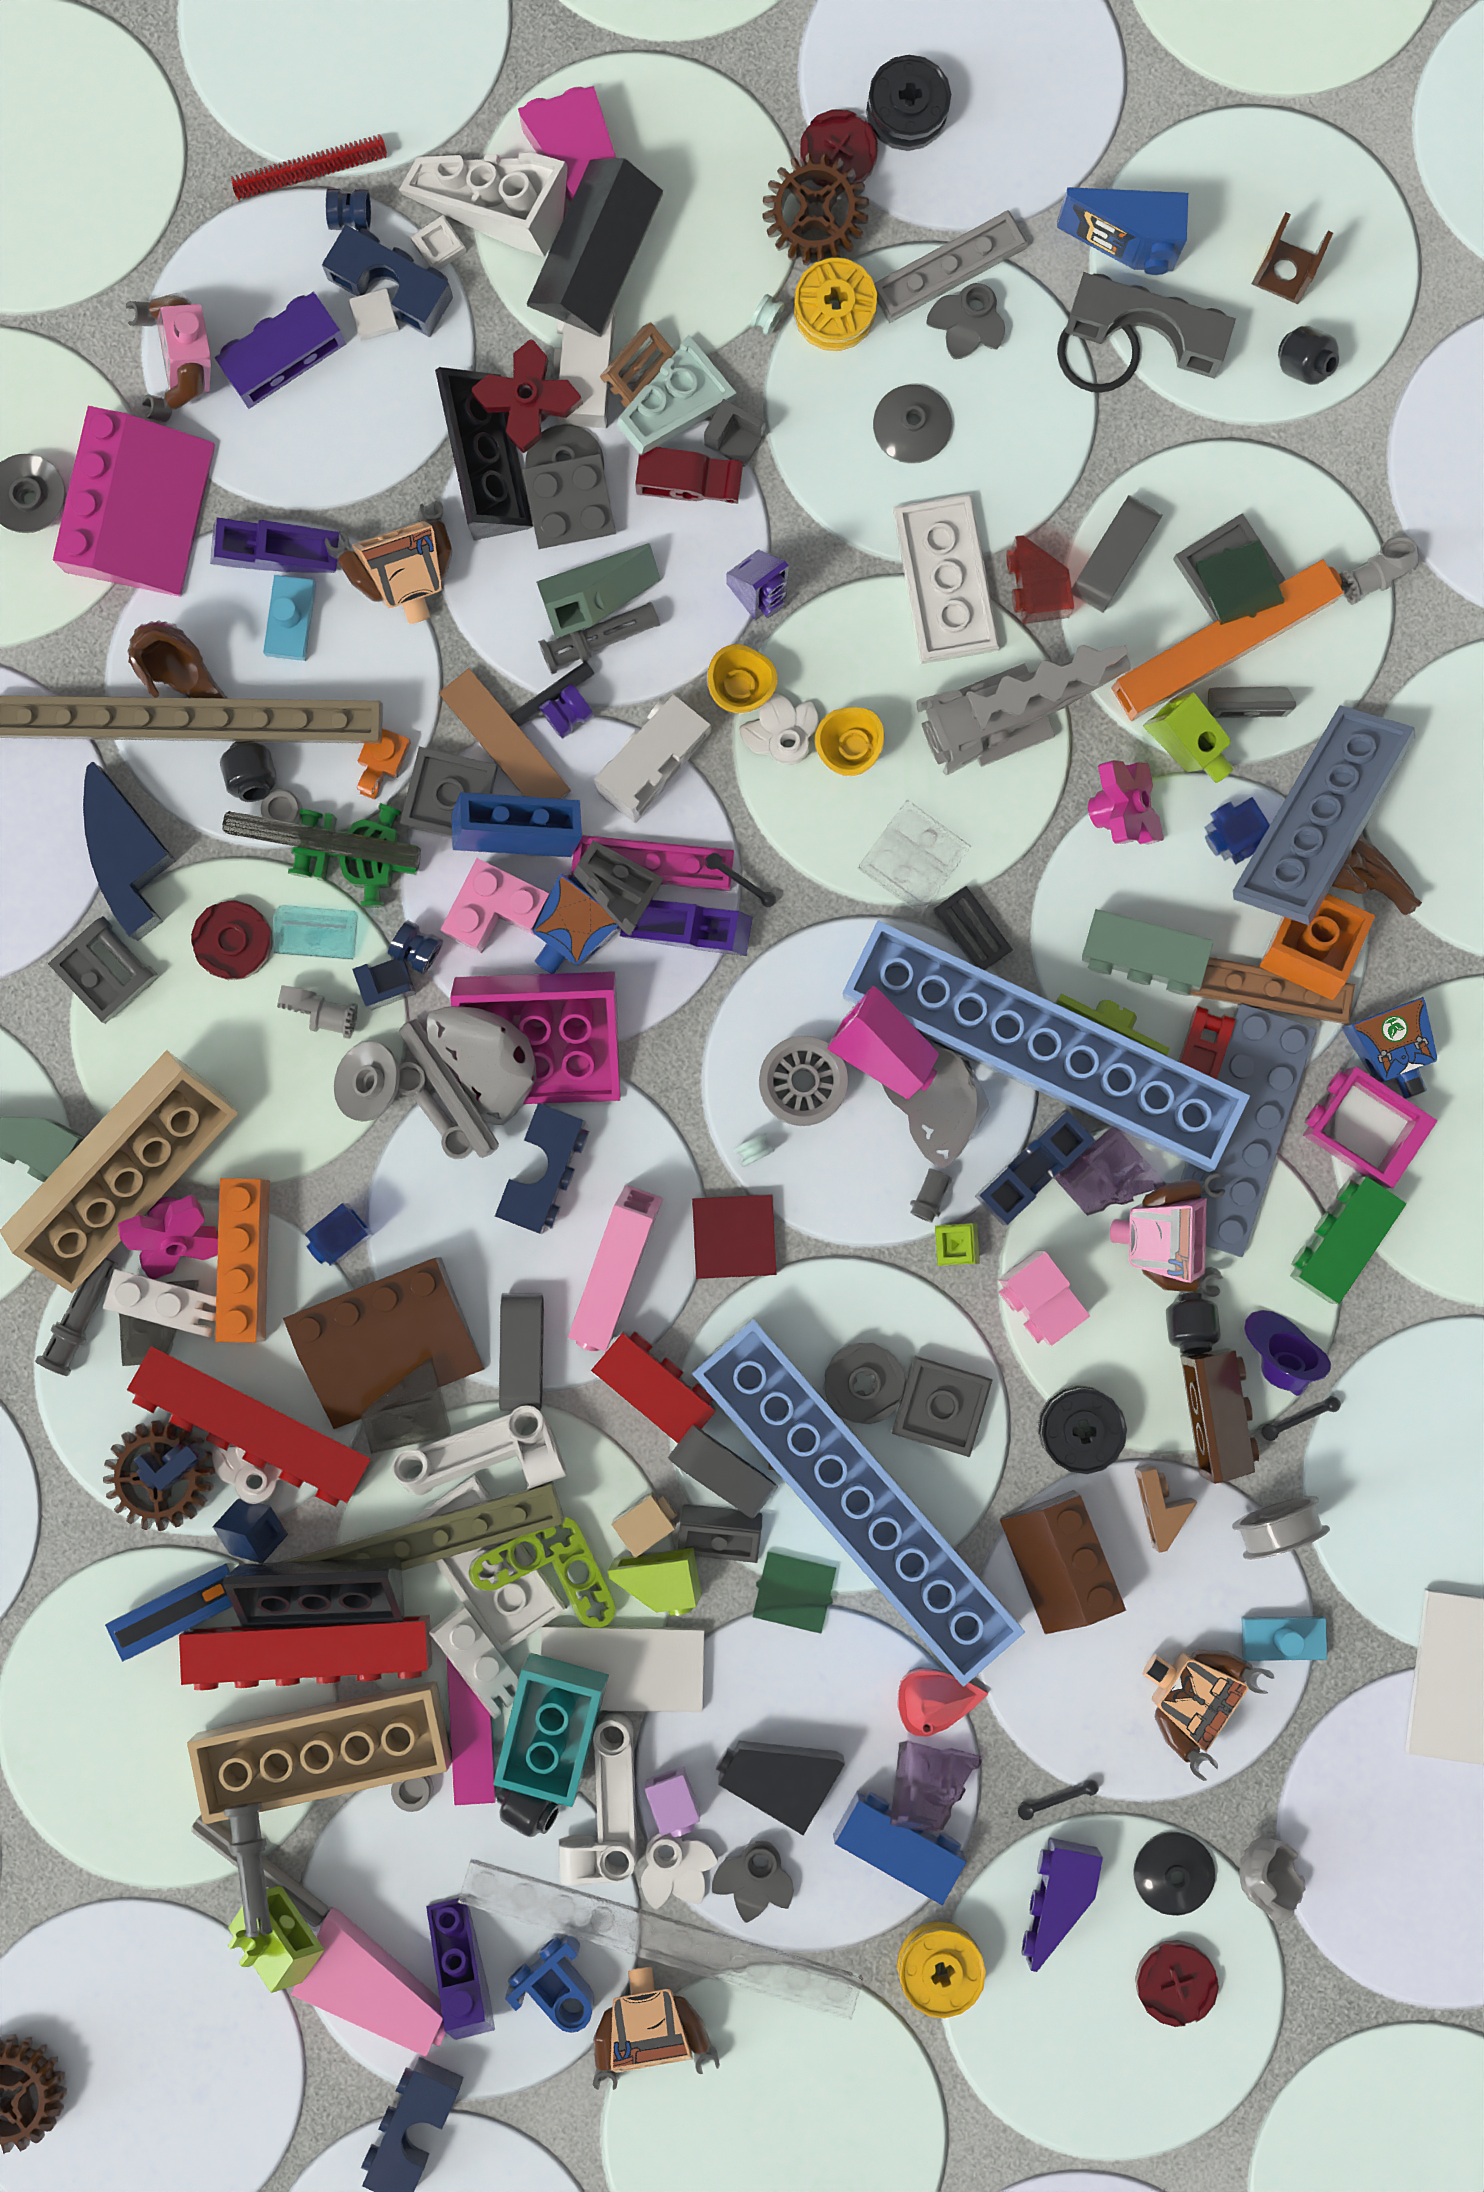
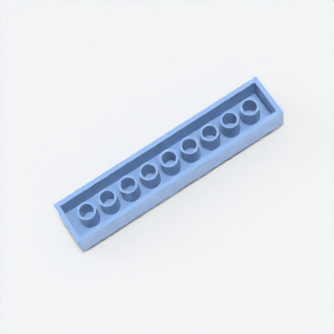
M879 920L842 993L843 999L856 1004L874 986L889 999L923 1037L1207 1172L1216 1169L1250 1095Z
M754 1318L692 1371L693 1376L963 1687L1025 1633L1016 1619Z

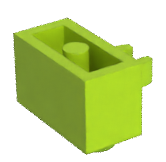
M281 1885L266 1889L270 1922L273 1929L272 1933L262 1935V1932H259L257 1918L259 1936L245 1937L243 1905L228 1927L234 1936L228 1944L229 1949L242 1948L245 1954L239 1962L240 1966L250 1967L253 1965L270 1993L302 1983L324 1952V1948Z

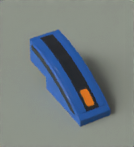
M227 1563L106 1623V1629L122 1662L230 1608L232 1603L223 1586L224 1577L230 1573Z

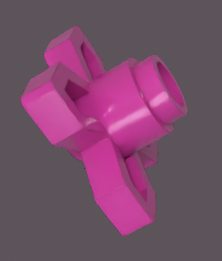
M1117 760L1099 764L1098 770L1103 790L1097 792L1096 796L1090 798L1088 802V812L1094 826L1111 830L1112 839L1115 844H1126L1138 841L1139 844H1152L1163 841L1160 817L1151 807L1150 793L1153 788L1149 764L1137 762L1125 765L1123 761Z
M194 1195L182 1199L174 1197L160 1198L150 1209L147 1216L137 1215L118 1223L120 1239L127 1249L142 1251L139 1255L141 1268L148 1278L157 1279L173 1273L180 1256L204 1261L218 1255V1230L215 1226L202 1225L205 1221L203 1208Z

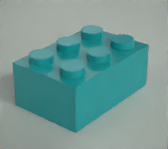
M530 1653L521 1669L493 1785L573 1807L582 1785L609 1674Z

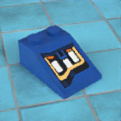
M1067 187L1057 219V228L1133 270H1144L1149 275H1162L1174 270L1187 241L1189 193Z

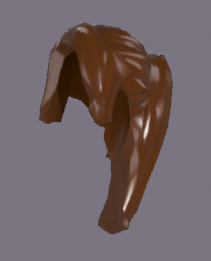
M160 620L156 622L150 621L147 624H141L134 630L133 636L129 639L130 645L127 650L129 654L128 663L131 664L137 677L146 686L148 693L154 698L159 697V691L154 682H163L164 685L168 684L171 688L186 695L188 698L228 699L207 670L199 649L184 634L183 630L177 628L176 624L166 621L161 622Z
M1359 836L1332 886L1351 890L1357 894L1366 893L1368 889L1370 891L1375 889L1393 901L1403 915L1415 912L1416 907H1420L1422 902L1415 897L1413 890L1387 858L1369 841Z

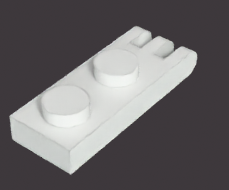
M114 1269L102 1309L210 1338L213 1329L197 1325L199 1318L216 1322V1313L202 1310L204 1302L216 1306V1296Z
M460 1605L429 1633L490 1715L496 1719L502 1712L493 1700L498 1697L507 1708L511 1706L514 1700L506 1688L510 1686L514 1693H516L519 1679L468 1610Z

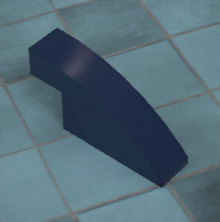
M91 762L86 767L83 796L84 829L90 862L100 890L113 915L128 937L139 941L163 922L139 890L175 863L176 860L105 770L95 762Z

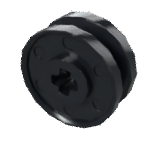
M910 54L894 57L880 66L871 80L866 107L868 123L872 126L878 140L893 149L904 151L924 148L936 140L946 124L952 94L948 78L940 67L925 57ZM905 100L912 101L911 106L905 105Z
M1075 1385L1059 1390L1047 1400L1039 1414L1037 1431L1042 1447L1056 1464L1073 1473L1091 1474L1106 1469L1118 1459L1125 1446L1127 1426L1123 1412L1112 1398L1093 1387ZM1080 1420L1091 1426V1432H1085L1086 1438L1083 1439L1073 1432V1427H1079L1078 1421Z

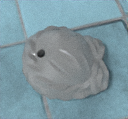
M1259 1837L1253 1840L1249 1847L1244 1850V1856L1240 1859L1239 1877L1241 1888L1247 1895L1248 1900L1268 1913L1269 1918L1278 1925H1282L1284 1921H1287L1294 1915L1297 1904L1301 1903L1303 1892L1306 1890L1304 1886L1305 1879L1295 1869L1293 1862L1298 1858V1853L1292 1847L1281 1840Z

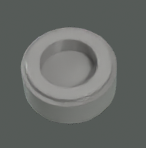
M273 790L261 802L262 818L269 826L276 830H290L302 818L299 814V810L303 809L302 804L288 790Z
M424 1776L393 1783L391 1787L392 1799L404 1811H419L428 1804L433 1795V1781L430 1776Z

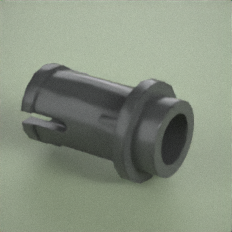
M929 1168L917 1199L910 1202V1205L913 1206L910 1213L932 1223L934 1218L939 1217L941 1214L938 1210L953 1179L940 1171Z

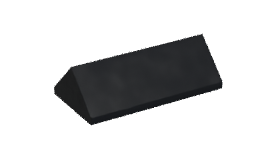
M626 158L590 160L526 303L527 307L601 337L661 201L663 190Z
M445 367L437 368L435 373L466 520L473 540L532 528L533 523L517 447L506 433L509 412L488 413L472 393V388L491 373Z
M401 1557L239 1564L224 1577L223 1586L242 1628L404 1622Z

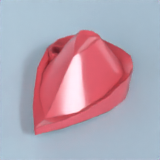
M919 1667L910 1670L900 1681L897 1706L905 1729L915 1736L927 1737L948 1729L974 1709L988 1693L970 1682L963 1687L952 1674L938 1669Z

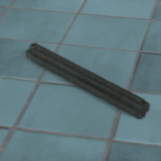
M226 812L222 823V830L230 835L409 868H417L421 858V849L417 845L237 812Z

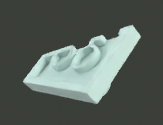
M688 334L672 358H668L661 366L660 372L651 383L645 385L619 416L617 426L640 455H643L714 414L723 399L733 403L737 393Z

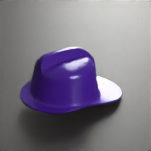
M1260 1310L1252 1312L1246 1318L1244 1330L1247 1339L1261 1354V1372L1270 1384L1299 1396L1305 1392L1312 1381L1324 1379L1330 1373L1331 1362L1327 1354L1286 1317L1273 1311Z

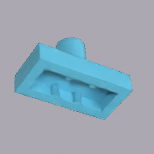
M274 575L263 650L265 656L306 661L316 588L314 580Z
M1323 1616L1241 1617L1242 1658L1245 1661L1327 1660L1326 1618Z

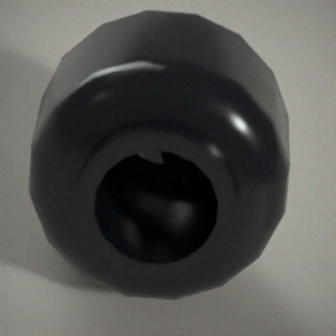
M1300 326L1282 339L1278 349L1279 364L1282 372L1289 377L1308 385H1317L1326 380L1328 376H1331L1338 367L1339 347L1337 341L1333 336L1311 326Z
M234 742L220 758V768L226 790L241 801L256 802L266 798L277 782L271 753L262 744Z
M1185 1293L1178 1296V1302L1167 1307L1168 1339L1172 1346L1179 1348L1180 1353L1187 1355L1212 1351V1345L1221 1338L1218 1307L1214 1302L1203 1299L1201 1293Z
M502 1788L497 1797V1803L501 1804L499 1811L500 1820L527 1837H534L538 1833L546 1834L554 1824L560 1811L558 1803Z

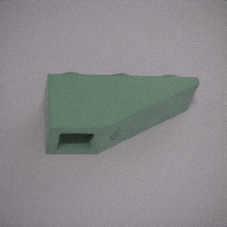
M648 543L536 581L555 638L595 625L661 579L651 545Z
M0 1117V1158L12 1164H15L16 1160L21 1161L30 1167L27 1173L42 1182L46 1181L85 1138L52 1119Z

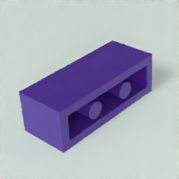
M313 291L307 296L301 295L294 298L287 305L286 310L276 317H268L256 324L253 332L241 340L235 339L225 344L220 354L214 358L246 407L250 409L345 346L346 342L339 327Z

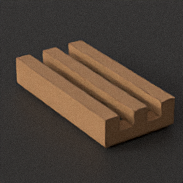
M650 322L642 326L599 377L604 383L609 381L613 385L610 390L614 395L620 394L623 397L620 402L624 407H628L645 385H649L656 377L666 360L672 358L675 351ZM650 336L652 340L626 371L619 376V371ZM659 347L662 351L661 354L630 389L627 383Z

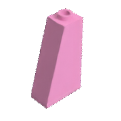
M625 1185L615 1202L568 1338L575 1340L576 1344L581 1348L589 1351H598L600 1349L606 1352L613 1338L662 1204V1197Z
M332 1907L317 1935V1939L324 1948V1952L305 1980L294 1986L291 1995L426 2057L431 2045L435 2044L440 2047L446 2034L440 1998L340 1910Z

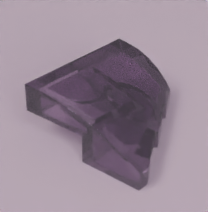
M1113 1126L1090 1145L1067 1169L1062 1170L1054 1177L1087 1216L1104 1211L1111 1204L1124 1205L1133 1202V1196L1156 1190L1166 1184L1122 1132Z
M909 1740L900 1742L890 1825L922 1831H942L951 1817L952 1806L955 1802L961 1800L966 1791L963 1787L972 1770L979 1769L982 1763V1756L954 1748L940 1750Z

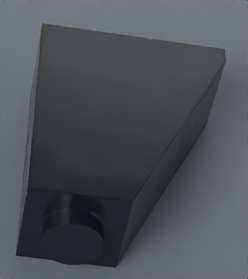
M739 1741L734 1750L726 1748L716 1766V1770L720 1772L718 1776L719 1786L804 1836L843 1769L845 1761L844 1756L837 1751Z

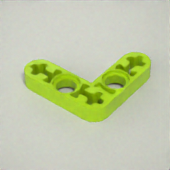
M564 1517V1523L559 1525L561 1529L568 1528L570 1530V1535L566 1537L567 1545L563 1546L561 1542H556L546 1546V1549L550 1552V1555L546 1557L543 1544L536 1537V1534L541 1532V1539H548L556 1534L555 1526L512 1538L477 1556L469 1566L468 1574L472 1584L480 1590L493 1591L552 1562L572 1608L583 1625L592 1628L605 1627L615 1616L616 1608L613 1598L577 1523L568 1517ZM521 1542H529L535 1548V1559L527 1566L520 1565L514 1557L515 1548ZM505 1550L506 1561L514 1570V1573L509 1575L508 1568H503L493 1574L495 1579L493 1583L488 1579L480 1580L478 1573L483 1571L482 1563L486 1561L488 1565H496L504 1561L499 1553ZM577 1560L584 1562L589 1570L588 1577L582 1584H574L568 1577L570 1564ZM596 1584L597 1590L590 1591V1594L595 1602L604 1603L605 1608L600 1611L601 1619L598 1620L595 1616H587L586 1611L591 1608V1604L587 1595H582L578 1599L577 1591L587 1590Z

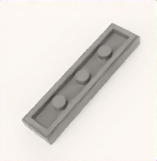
M1007 210L875 282L877 302L887 320L891 323L1025 250L1028 243L1010 211Z

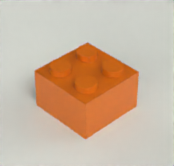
M1327 893L1310 925L1281 917L1259 967L1333 1001L1347 982L1376 915Z

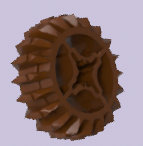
M807 153V165L800 167L797 158H792L790 160L793 169L792 173L789 174L783 167L777 170L780 179L783 181L782 184L775 180H770L768 183V188L776 196L767 195L763 197V204L773 208L762 214L764 222L774 223L766 230L768 237L772 238L781 235L775 243L776 249L781 251L790 244L788 259L793 261L801 251L803 252L802 262L806 266L810 264L812 254L817 255L818 261L825 260V253L831 252L833 258H841L838 249L841 245L846 251L852 252L854 245L848 238L849 235L856 239H862L863 231L855 224H867L869 220L868 214L858 211L869 206V199L867 197H856L865 190L864 182L851 184L857 175L854 168L848 169L844 174H841L844 167V161L841 158L835 161L833 167H829V155L826 153L822 154L820 164H814L812 153ZM813 179H821L833 183L831 186L827 184L818 191L810 190L804 184L801 185V183ZM843 192L848 200L849 210L844 224L840 227L831 214V209L837 203V197ZM792 193L801 208L794 217L795 222L788 228L783 219V210L789 194ZM806 200L810 204L816 202V206L818 202L822 203L825 219L822 216L816 217L815 213L814 217H810ZM814 228L821 229L827 235H831L826 239L816 241L799 237L801 233L804 235Z
M154 1420L151 1422L150 1431L144 1423L135 1426L136 1436L129 1431L124 1432L121 1438L125 1446L121 1444L112 1445L110 1450L118 1459H108L105 1461L104 1466L114 1470V1474L104 1476L103 1483H114L115 1489L109 1491L106 1497L107 1499L119 1497L121 1502L116 1505L114 1510L116 1513H121L128 1508L130 1512L126 1521L129 1524L136 1522L142 1516L141 1528L144 1530L150 1529L154 1520L158 1531L166 1530L169 1520L177 1528L183 1525V1515L189 1519L197 1516L194 1505L203 1507L208 1503V1500L200 1491L210 1492L214 1488V1484L204 1480V1476L215 1474L214 1467L203 1466V1461L212 1457L210 1451L205 1452L207 1456L177 1481L189 1479V1484L183 1498L172 1507H168V1498L171 1497L172 1487L163 1491H159L157 1487L151 1489L140 1479L137 1470L130 1471L134 1456L147 1443H150L151 1446L150 1453L162 1467L165 1464L161 1459L169 1452V1449H164V1444L170 1445L173 1448L180 1443L183 1447L194 1443L202 1446L204 1440L201 1437L193 1440L191 1443L188 1441L192 1430L188 1432L182 1429L177 1435L178 1426L168 1422L163 1430L161 1421ZM132 1485L144 1487L149 1493L150 1502H154V1506L141 1500L135 1493Z
M16 2034L10 2035L6 2039L5 2044L0 2038V2097L8 2089L13 2092L21 2086L20 2090L11 2098L5 2096L0 2100V2115L9 2120L0 2119V2145L3 2154L9 2153L14 2144L21 2152L30 2145V2141L35 2144L39 2143L44 2138L45 2131H51L57 2124L55 2117L60 2116L64 2110V2104L59 2100H62L67 2094V2088L58 2085L65 2078V2071H53L52 2069L58 2062V2056L47 2060L43 2056L47 2050V2044L41 2045L37 2050L32 2049V2037H27L19 2045ZM9 2065L20 2068L24 2072H16ZM33 2084L36 2085L39 2096L37 2113L32 2107L34 2102L30 2096V2087Z

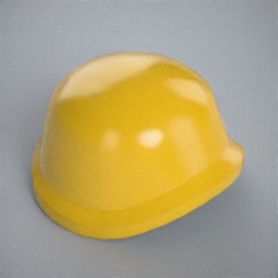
M741 644L728 645L716 652L709 664L707 673L708 688L713 700L723 709L733 713L751 712L763 706L772 697L777 686L776 668L767 657L748 646Z
M847 707L830 712L819 723L815 734V746L820 759L830 770L842 776H857L868 771L878 760L885 740L884 728L878 716L871 710L860 707Z

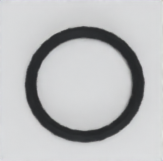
M1126 325L1122 328L1131 342L1132 359L1130 365L1122 376L1105 384L1086 382L1077 377L1070 369L1065 354L1069 334L1065 332L1066 327L1062 331L1057 347L1059 365L1070 382L1080 389L1098 393L1112 391L1124 385L1136 371L1140 360V345L1131 325Z

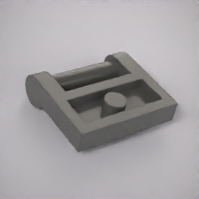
M102 916L89 925L55 956L48 965L100 1022L106 1024L135 996L148 988L158 978V974L150 966L145 967L111 930L113 925ZM99 940L133 977L125 985L90 948L96 941Z

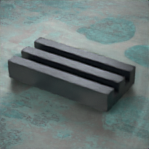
M967 886L933 909L936 916L972 965L987 970L1013 951ZM962 898L1000 948L996 953H994L959 905L958 901ZM948 908L952 909L987 957L985 961L980 959L945 910Z

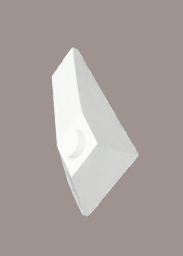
M533 152L519 153L518 158L501 159L498 154H485L484 159L463 160L460 155L417 157L399 191L402 195L513 248L545 257L563 222L568 167L564 161Z

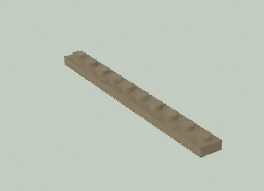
M0 696V738L382 744L383 703L381 701Z

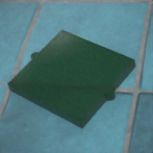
M1259 540L1233 550L1225 548L1221 554L1196 562V568L1220 625L1246 616L1254 618L1257 612L1284 603L1285 599Z
M767 1551L761 1579L756 1581V1587L759 1589L752 1617L821 1634L827 1607L833 1603L830 1594L837 1568Z

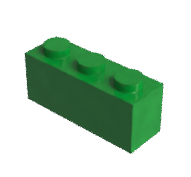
M1367 1176L1356 1177L1354 1181L1348 1179L1336 1196L1340 1202L1332 1214L1326 1212L1314 1228V1232L1318 1235L1309 1247L1304 1245L1298 1251L1291 1263L1295 1269L1290 1277L1331 1304L1341 1303L1407 1204Z

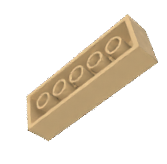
M166 1050L0 1229L3 1239L12 1254L70 1293H73L121 1241L118 1223L137 1215L144 1216L239 1113L219 1090Z
M436 1681L196 1733L187 1742L203 1825L229 1819V1817L224 1815V1808L238 1804L262 1802V1809L259 1812L447 1772L452 1763V1755Z

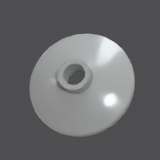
M363 1042L350 1049L342 1058L335 1074L334 1095L339 1109L348 1118L361 1122L371 1121L381 1116L392 1104L397 1094L400 1079L398 1062L392 1051L385 1045L377 1042Z

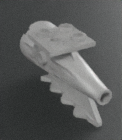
M1082 645L1077 648L1072 662L1057 665L1044 660L1040 662L1037 671L1032 673L1028 672L1024 663L962 689L918 699L916 702L918 713L926 710L928 721L921 723L937 764L946 762L943 773L949 775L978 759L980 766L983 767L1054 738L1055 734L1048 720V715L1067 707L1121 674L1131 671L1130 661L1127 656L1129 652L1126 645L1110 647L1102 651Z

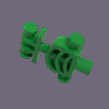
M379 803L378 808L381 812L377 822L363 819L354 822L345 833L342 842L333 841L337 821L333 814L325 813L322 833L316 832L318 819H323V814L300 809L299 814L302 816L300 829H295L294 836L302 838L301 846L292 847L291 854H294L295 858L293 868L288 869V874L312 878V873L309 872L312 858L317 859L314 877L317 880L325 881L330 856L339 857L344 878L353 886L364 888V901H360V907L382 908L384 907V902L380 901V888H389L391 886L393 871L417 875L421 853L419 851L398 848L400 835L396 830L392 829V825L396 816L400 817L402 812L391 806ZM366 831L359 845H353V841L356 839V837L361 832ZM381 833L374 848L370 847L374 839ZM311 840L320 842L319 850L309 849ZM349 859L356 861L360 878L352 875ZM366 862L371 863L374 878H369Z

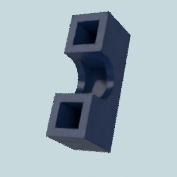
M345 224L322 263L327 279L355 296L364 295L368 288L379 280H391L399 285L398 291L390 303L395 318L428 337L432 335L453 299L448 278L442 272L430 266L427 269L413 263L414 259L400 248L388 249L380 244V240L373 233L364 228H359L357 231Z
M541 1103L537 1104L524 1141L540 1147L545 1152L548 1159L547 1171L542 1179L532 1184H524L509 1179L494 1217L539 1234H543L546 1227L553 1229L561 1206L555 1205L560 1189L568 1190L575 1172L574 1168L569 1167L574 1152L582 1153L590 1131L584 1129L585 1120Z
M1068 1111L1063 1112L983 1187L975 1197L1002 1225H1008L1037 1197L1036 1195L1062 1170L1067 1169L1096 1140Z
M421 2057L418 2058L413 2070L405 2068L395 2090L402 2094L396 2108L388 2106L378 2130L385 2133L379 2147L371 2143L362 2163L361 2169L368 2171L362 2187L373 2192L415 2191L430 2153L411 2143L407 2135V2129L416 2123H428L442 2130L459 2093L464 2077Z

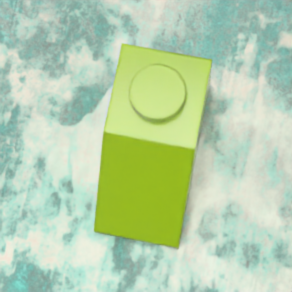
M694 1548L642 1554L636 1558L634 1556L615 1558L608 1569L610 1580L656 1613L668 1611L669 1615L674 1616L689 1613L693 1608L697 1607L702 1595Z

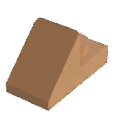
M1151 1465L1134 1468L1152 1548L1159 1553L1168 1551L1197 1504V1501L1192 1498H1185L1165 1503L1164 1498L1169 1497V1489L1164 1473L1158 1474L1157 1468Z

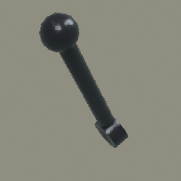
M712 853L705 858V865L708 869H718L759 897L763 906L772 907L776 903V896L772 892L762 891L722 863V858L719 854Z
M1331 1396L1326 1399L1325 1404L1276 1426L1272 1424L1263 1426L1261 1434L1266 1440L1273 1441L1280 1432L1327 1411L1337 1412L1341 1407V1402L1337 1397Z
M1090 1779L1085 1781L1082 1787L1032 1805L1027 1802L1021 1803L1018 1806V1815L1022 1820H1030L1034 1813L1084 1794L1089 1796L1097 1794L1099 1785L1095 1780Z

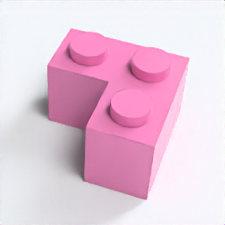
M476 858L440 930L446 936L482 953L499 918L535 935L533 928L550 894Z
M1035 1251L998 1279L1003 1286V1289L998 1293L1012 1311L1016 1310L1019 1312L1021 1310L1028 1319L1023 1325L1037 1343L1044 1340L1046 1344L1052 1346L1090 1317L1089 1313L1068 1286L1071 1284L1046 1251Z

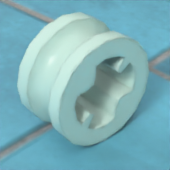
M765 294L752 316L750 326L753 328L762 327L763 333L769 336L783 313L785 303L782 301L774 303L772 296Z
M766 1133L734 1149L736 1154L739 1153L743 1157L742 1167L774 1152L773 1147L766 1145V1139L768 1138Z

